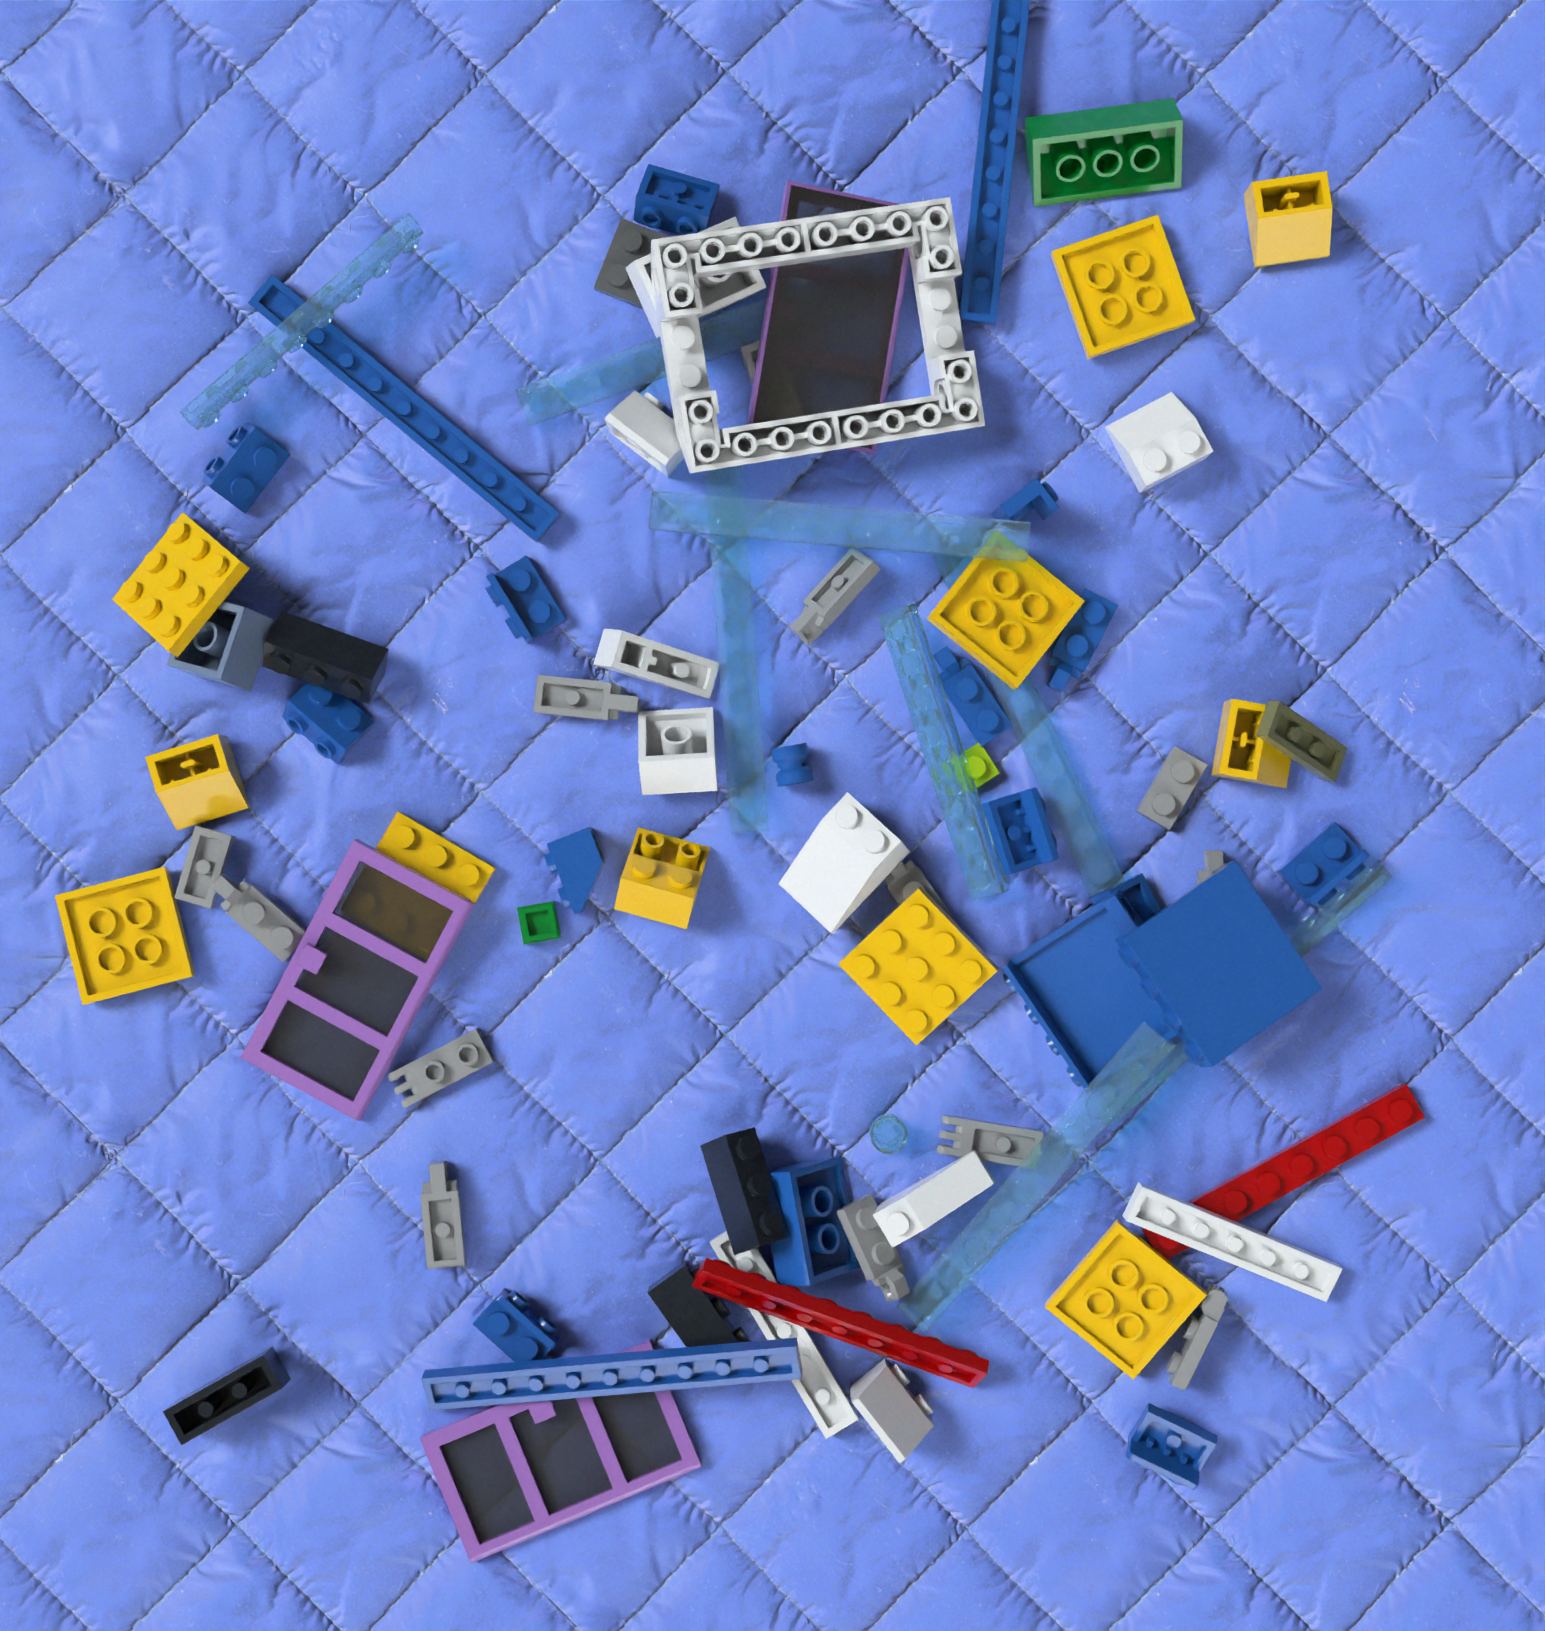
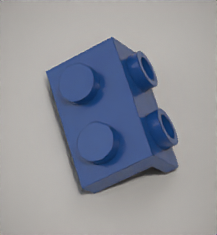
M248 422L243 427L238 426L231 432L226 441L228 447L220 457L216 455L208 462L204 469L205 477L202 482L243 513L249 510L291 455Z
M308 682L288 700L282 715L293 732L302 734L314 744L315 749L321 756L331 759L338 765L344 760L347 751L372 728L375 722L344 695L322 687L313 686Z
M1036 787L981 804L1003 876L1059 859L1057 841L1050 830L1045 814V803Z
M1148 1403L1128 1436L1126 1456L1141 1468L1150 1469L1167 1477L1177 1485H1183L1195 1490L1199 1484L1200 1470L1217 1445V1435Z

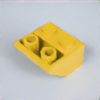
M1327 171L1251 182L1243 196L1254 268L1329 257L1333 208Z
M1230 699L1223 703L1211 776L1287 788L1291 759L1256 736L1266 708L1265 704Z
M216 734L145 757L156 794L178 831L250 808L228 736Z
M638 827L620 878L614 909L687 929L710 847Z

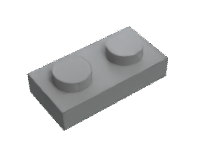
M1176 746L1172 747L1135 812L1166 830H1170L1206 769L1207 764Z
M195 826L175 899L210 909L214 908L218 893L212 886L217 878L225 872L235 836Z

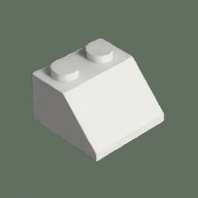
M634 390L605 417L609 433L669 478L684 459L677 439L674 418H670L661 411L664 405L648 392L642 396Z
M1172 392L1105 427L1139 493L1199 463L1213 452L1195 416Z
M713 707L639 711L638 762L642 795L717 791Z
M884 1359L849 1386L851 1400L896 1460L901 1463L934 1427L932 1418L929 1416L934 1411L921 1393L915 1397L906 1385L910 1380L897 1363L891 1367L887 1360Z

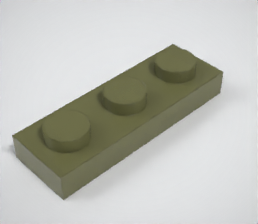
M1268 700L1256 736L1321 780L1336 782L1348 748L1281 701Z

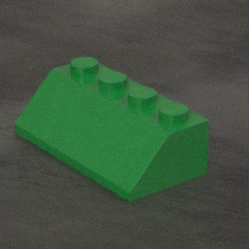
M1174 98L1025 118L1026 157L1034 207L1182 187L1183 118Z

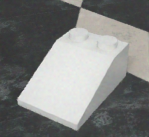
M847 792L820 821L779 882V885L833 934L910 851L899 838Z

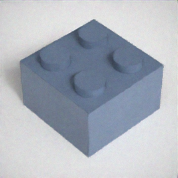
M222 602L178 658L170 653L167 665L199 678L251 692L263 657L264 641L271 631L275 620L246 607Z

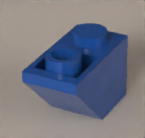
M591 827L547 843L549 852L544 854L551 874L558 873L563 887L558 889V893L566 910L572 908L574 914L585 910L605 864Z

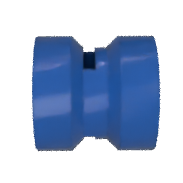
M807 743L771 750L772 760L780 768V771L776 774L778 787L814 780L812 769L805 766V763H807L806 758L809 755Z

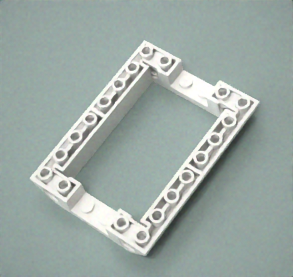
M950 197L651 240L652 290L677 439L690 473L985 426L974 350L965 351L954 278L961 275L962 270ZM908 248L931 396L718 429L716 415L720 411L716 390L710 391L698 320V316L703 313L700 291L695 289L694 279Z

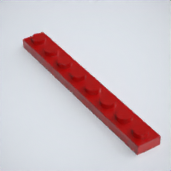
M1403 1083L1188 1202L1237 1222L1425 1117L1407 1084ZM1141 1227L1150 1246L1167 1260L1189 1248L1187 1245Z
M706 1258L695 1274L692 1287L970 1388H974L987 1375L990 1360L979 1357L971 1350L957 1349L943 1344L938 1338L924 1337L908 1331L902 1325L888 1324L874 1319L866 1312L852 1311L838 1306L831 1299L813 1297L802 1293L795 1286H783L767 1280L765 1276L759 1273H747L731 1267L726 1261Z

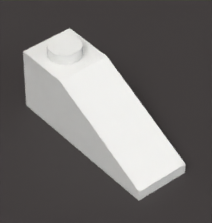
M604 629L593 665L710 699L720 663L622 630Z
M973 1150L880 1203L873 1216L893 1248L927 1229L992 1186L995 1181L977 1151Z

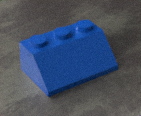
M842 1156L796 1163L768 1170L789 1238L771 1244L777 1283L783 1286H811L861 1268L837 1215V1210L850 1204Z

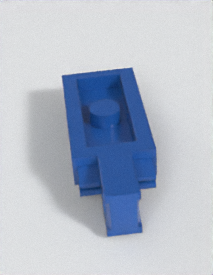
M1086 588L1080 595L1084 603L1064 627L1049 655L1051 658L1048 665L1054 667L1055 670L1047 686L1058 692L1063 691L1070 676L1079 679L1081 673L1086 670L1119 606Z
M947 646L933 655L943 671L936 676L940 682V688L981 747L1013 726L972 664H969L965 657L957 662Z

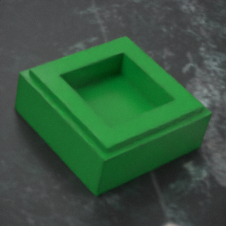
M555 901L517 908L524 945L562 938Z

